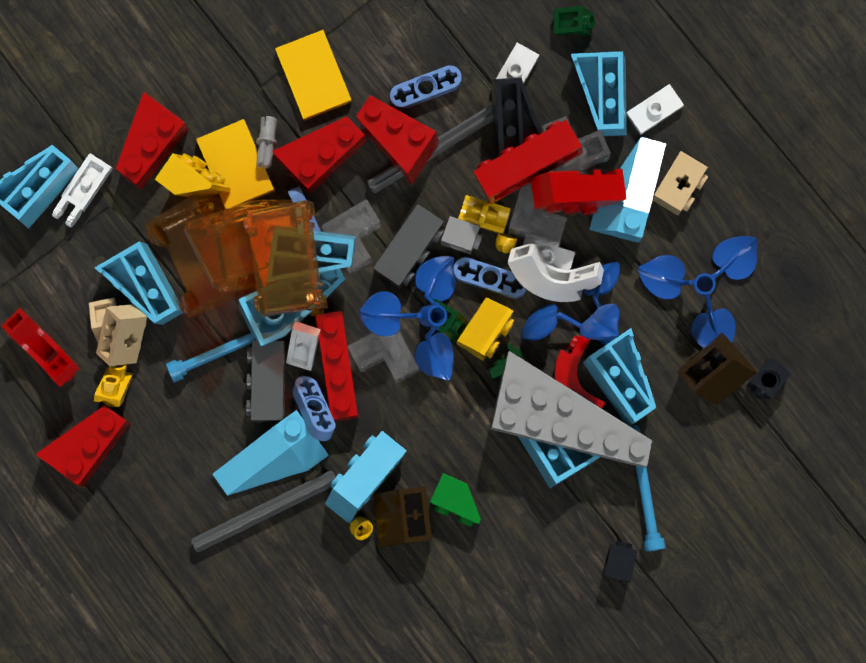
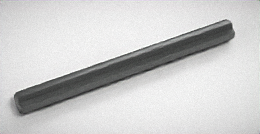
M492 104L439 136V145L429 160L492 122ZM392 165L368 180L367 184L373 193H377L404 175L398 168Z
M330 470L192 538L191 542L195 551L201 552L331 488L330 484L336 476Z

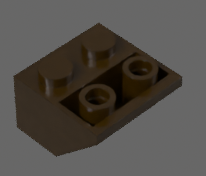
M721 332L684 363L677 373L695 393L718 405L755 375L757 371Z
M426 486L373 494L379 547L432 541Z

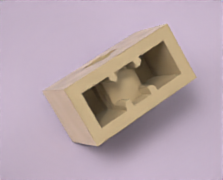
M680 151L654 194L652 201L678 216L682 209L687 212L695 199L691 196L694 189L698 188L700 190L708 178L704 174L708 167ZM684 180L686 182L685 187L682 190L678 189V184Z
M133 304L106 307L96 354L109 366L137 363L147 316Z

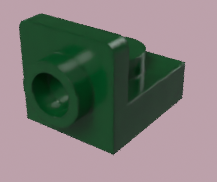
M584 6L554 9V34L556 36L583 34L586 37L592 36V29L595 27V17L592 11Z
M435 299L434 301L443 306L447 312L446 322L439 326V329L436 331L442 333L451 341L456 342L465 330L468 320L460 312Z
M512 343L507 344V351L524 360L519 347L514 349ZM506 358L491 363L492 368L488 369V373L492 382L502 378Z

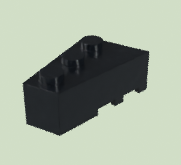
M522 78L491 79L495 158L500 157V153L509 147L516 148L523 144V140L528 136L542 133Z

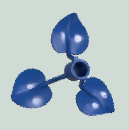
M737 236L721 242L715 248L712 256L713 262L721 268L712 275L707 273L700 274L695 280H682L686 273L685 266L680 259L672 255L656 257L638 268L643 284L656 297L661 299L676 298L680 294L681 285H692L698 295L705 297L708 313L699 314L692 324V335L701 347H705L721 332L731 343L733 342L736 329L735 320L727 309L721 308L713 312L710 295L716 286L715 278L724 271L733 280L745 279L752 274L757 263V239L755 237Z
M435 257L424 262L418 268L415 274V286L418 290L425 292L424 298L430 304L422 307L419 313H400L401 304L399 299L394 294L385 291L372 295L360 308L359 312L364 326L378 336H392L396 334L400 329L399 318H419L423 326L431 327L425 335L426 341H421L417 344L414 360L421 372L443 380H450L454 366V352L449 338L442 333L433 334L447 319L445 308L434 300L444 301L454 292L456 285L454 257Z
M616 261L602 265L604 272L601 284L590 290L583 289L587 296L593 295V300L597 306L595 313L591 314L590 318L583 324L561 312L557 313L558 308L555 304H547L536 309L529 316L523 327L522 340L533 341L546 337L556 327L557 319H563L580 328V333L584 338L598 340L603 345L610 343L614 338H618L619 308L615 304L602 306L599 301V294H607L615 286L620 272L619 263Z

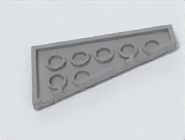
M507 352L491 430L643 468L647 467L652 444L651 439L512 352Z

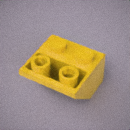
M172 153L155 178L156 181L174 195L190 198L228 193L231 189L224 183L226 179L216 171L211 173L205 168L207 164L196 156L190 157L185 153L183 155Z
M486 297L457 340V345L484 361L486 356L492 358L499 347L500 342L497 341L501 334L506 337L514 325L513 322L515 320L512 319L513 310Z

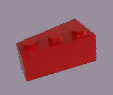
M143 92L116 170L121 176L141 190L188 131L185 122Z
M615 169L605 174H601V170H592V175L579 174V171H555L530 178L535 209L546 210L548 214L564 210V214H575L582 211V215H591L598 213V208L627 200L623 169Z

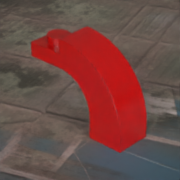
M21 308L1 325L6 333L46 371L57 385L61 387L65 382L70 381L74 377L75 372L79 369L78 364Z
M575 335L568 347L572 351L571 354L561 349L557 357L554 379L602 409L605 402L587 393L578 381V362L590 339H586L582 335L580 337Z

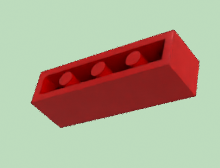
M567 119L561 123L556 121L550 124L545 132L539 135L532 134L525 138L523 144L518 147H509L500 153V157L492 161L488 159L481 162L473 172L490 204H493L531 183L530 178L550 172L583 154V149Z
M342 311L316 315L317 328L321 329L319 341L331 415L335 422L359 418Z

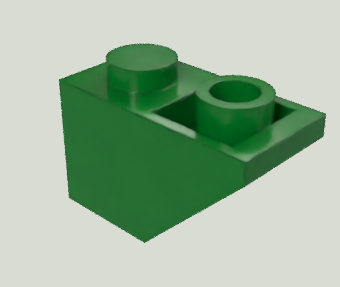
M443 473L430 501V504L435 505L433 510L445 516H448L449 512L459 516L458 522L472 527L473 523L479 525L481 518L468 484Z

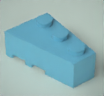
M53 145L25 161V165L11 173L9 171L4 174V178L0 180V205L28 229L79 170L68 157Z
M631 328L590 355L583 362L598 386L628 426H632L656 408L647 376L643 372L640 362L641 357L639 352H637Z

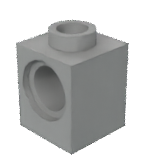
M450 216L441 245L471 255L473 248L478 250L483 236L478 234L480 226Z

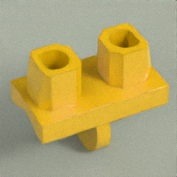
M466 195L458 219L503 235L511 208L494 203L490 204L488 201Z
M127 364L109 366L106 369L95 392V402L103 401L107 407H120L133 377V373L126 372Z

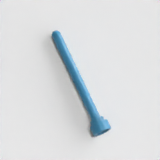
M248 333L184 362L182 360L176 361L175 359L166 363V366L175 383L184 379L183 376L188 374L187 371L252 344V341L257 340L252 333Z
M638 425L631 426V428L641 433ZM636 466L647 531L645 541H643L644 551L650 552L666 549L664 538H661V534L657 532L647 467Z

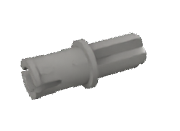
M266 116V121L265 117H261L259 138L256 139V143L259 145L257 166L259 168L268 169L272 165V151L277 145L275 140L277 119L271 116Z

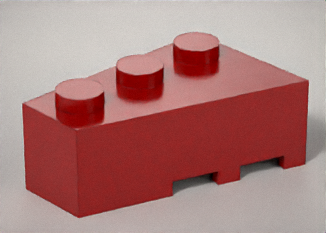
M370 95L356 115L360 128L412 185L439 145L437 133L435 130Z
M346 116L273 150L272 153L274 158L311 194L366 142L365 134Z
M104 405L36 453V455L76 485L84 487L131 423Z

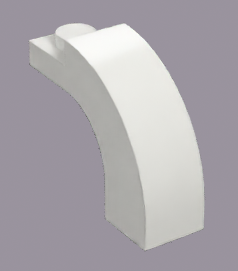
M536 242L511 249L508 259V265L512 273L523 287L541 298L557 302L581 300L583 289L590 290L600 285L604 272L600 262L573 270L555 268L543 258Z

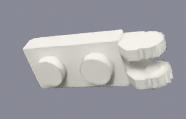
M89 154L62 193V198L53 210L52 216L56 219L60 218L70 202L75 208L68 216L65 224L70 228L73 227L80 218L82 211L86 210L113 168L94 155Z

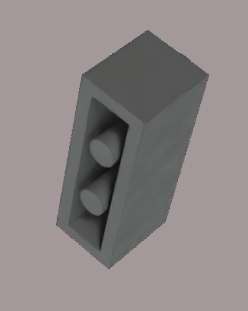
M417 204L374 266V273L399 290L403 284L408 286L416 274L413 272L414 268L418 263L422 265L430 255V251H428L430 245L433 242L437 244L442 238L445 231L442 229L444 221Z
M252 341V348L247 349V363H252V374H247V390H251V400L246 402V415L251 416L252 422H281L285 419L286 344L284 341H274L261 347L257 341Z

